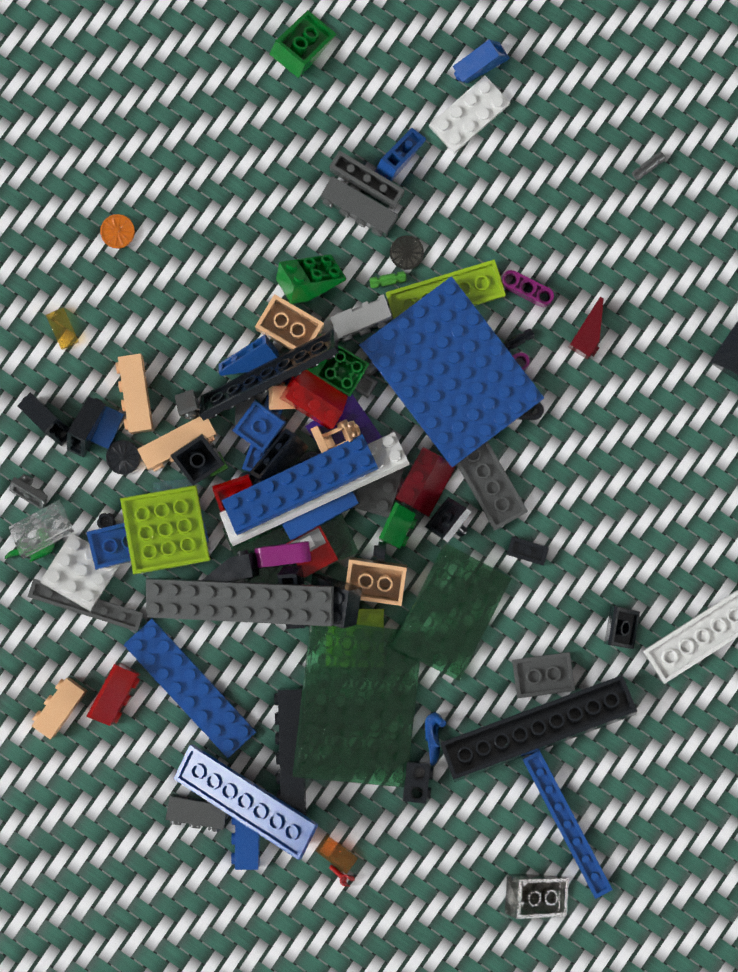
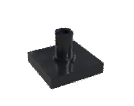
M447 497L425 527L448 543L455 533L459 537L466 534L467 528L462 524L472 512L450 497Z

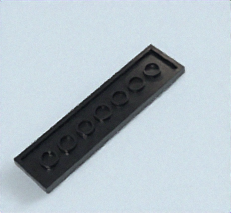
M332 329L201 395L200 417L203 421L208 418H214L220 412L230 410L236 404L246 402L252 396L264 393L270 387L280 385L286 379L292 376L296 377L302 371L314 368L326 359L334 358L339 353L337 333Z

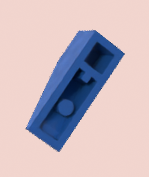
M411 128L381 158L375 172L392 181L424 144L426 138Z
M263 335L219 363V374L224 376L249 372L278 357V349L266 335Z

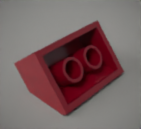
M423 447L395 499L429 517L456 466L451 467L444 458Z

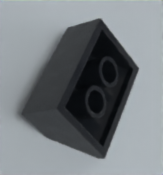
M738 321L709 362L736 381H738Z

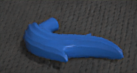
M436 712L429 714L425 719V740L428 741L431 766L437 763L440 754L439 726L444 727L446 725V721Z

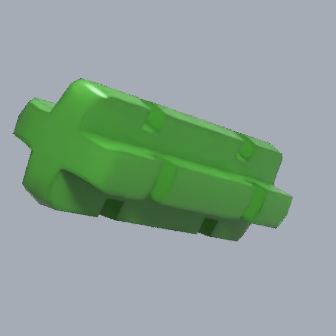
M401 271L397 272V274L382 275L380 278L372 277L369 279L371 288H378L379 285L382 287L396 284V282H406L407 277L406 273Z

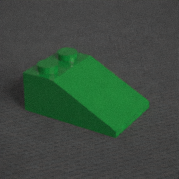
M307 10L275 41L269 55L299 78L334 39L336 33Z
M395 502L379 536V540L397 549H400L401 546L405 547L409 536H406L409 528L413 530L417 519L414 518L416 514Z

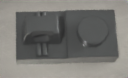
M25 474L19 479L14 477L9 491L43 510L48 498L45 492L32 487L33 479Z

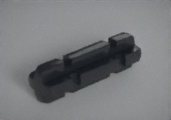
M527 329L523 334L520 333L508 339V342H503V344L509 351L522 345L526 340L533 339L535 335L531 329Z

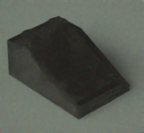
M507 874L504 914L515 919L566 917L569 877Z

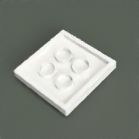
M71 533L40 582L91 611L120 564L95 570L89 543Z

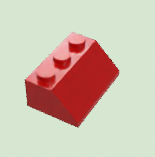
M304 370L300 375L291 378L280 399L323 427L333 429L344 411L348 396L310 371Z
M122 663L114 664L87 717L109 726L113 725V723L117 724L122 716L121 708L123 705L127 706L131 699L129 693L132 688L136 689L141 680L138 678L140 673Z

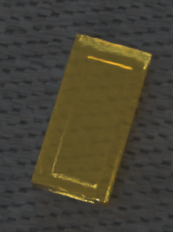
M63 307L46 315L62 350L79 343L78 337Z

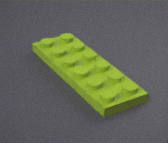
M495 259L385 292L393 319L451 276L474 306L505 297L506 294Z

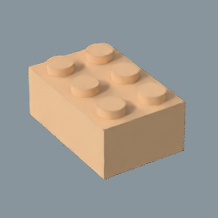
M275 294L255 326L256 331L266 335L289 350L318 337L325 327L322 321Z
M350 557L346 583L362 587L360 600L402 606L407 565Z

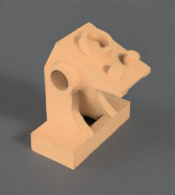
M345 419L336 424L337 428L322 434L319 426L311 428V432L321 453L338 446L335 444L332 435L342 431L346 441L351 442L353 438L360 435L359 426L354 421L348 422Z

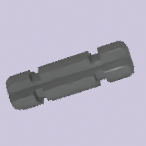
M660 151L639 168L635 169L632 172L634 179L640 180L644 175L656 168L658 164L664 162L666 159L665 155Z

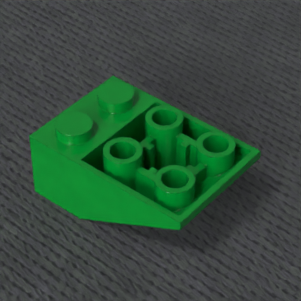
M329 254L279 262L276 280L290 304L310 301L346 281V277L333 256Z
M338 345L339 353L334 358L326 359L316 367L306 370L350 397L369 363Z

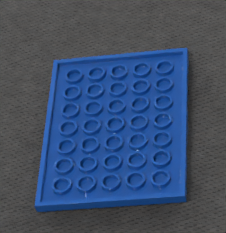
M452 276L360 344L362 350L451 467H454L544 399L543 395Z

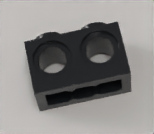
M407 760L403 801L426 804L427 799L431 798V787H428V782L433 779V768H430V763ZM418 767L425 770L424 776L420 778L414 775V770ZM420 787L423 790L422 795L419 797L413 796V788Z

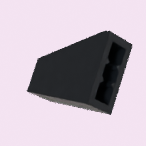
M30 392L17 406L47 436L60 446H63L67 441V432L70 428Z
M88 396L67 432V450L83 458L92 443L93 435L106 409V404L100 399Z

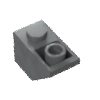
M193 389L175 395L179 416L188 419V421L199 417L200 403Z

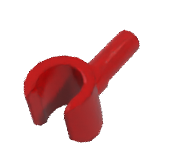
M330 865L329 869L340 878V884L350 887L347 884V878L351 881H355V878L352 875L343 874L333 865Z

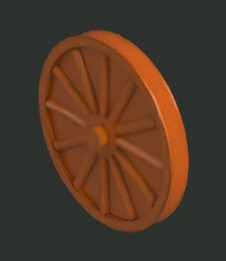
M114 214L103 221L100 234L105 244L109 247L120 249L132 242L135 229L128 217Z

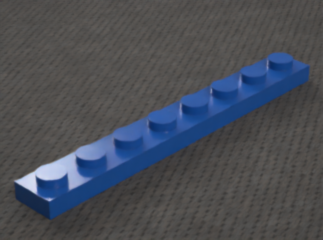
M537 751L522 758L594 898L596 899L613 890L541 752Z

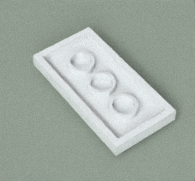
M484 76L431 122L429 127L450 151L455 154L510 105V102Z

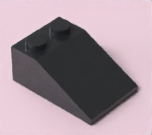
M313 573L311 585L333 586L334 626L344 629L357 625L362 587Z

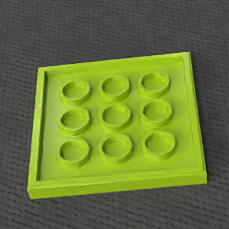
M197 485L120 498L133 575L210 561Z

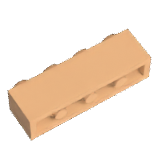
M140 353L118 357L116 371L121 376V381H118L120 393L123 392L124 400H121L122 410L126 411L127 418L124 419L125 430H128L130 434L154 431L143 356Z
M199 416L137 450L147 469L156 472L164 467V463L168 461L171 463L175 462L170 455L200 434L205 435L211 442L215 441L214 437L218 435L209 418L203 421Z

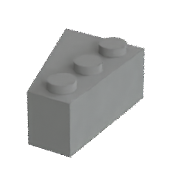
M384 294L378 296L379 300L370 303L366 301L362 303V306L354 309L350 308L330 317V322L337 333L338 341L342 340L343 343L350 341L357 334L364 336L371 333V329L376 327L381 329L391 322L392 315Z

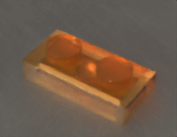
M328 834L315 850L345 874L349 872L358 859L357 856Z

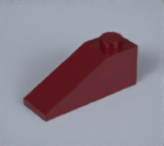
M601 296L568 346V348L586 359L590 355L594 357L600 348L597 344L600 341L604 300Z

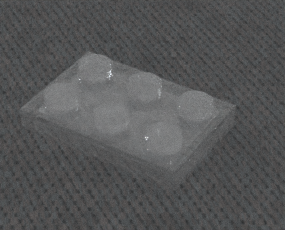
M60 500L9 526L22 559L74 532Z

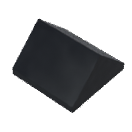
M200 434L170 455L192 486L225 465L215 445L203 434Z
M610 606L604 644L634 649L640 611Z

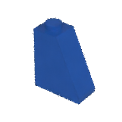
M489 39L453 66L455 70L454 75L459 82L470 83L510 58L501 43Z

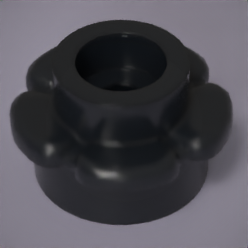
M102 513L97 520L98 527L105 528L116 525L114 515Z

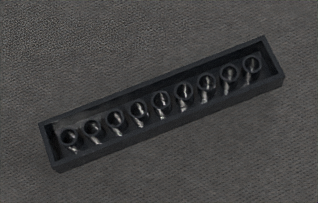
M621 675L443 741L440 745L454 782L634 716L637 713V709L624 677Z

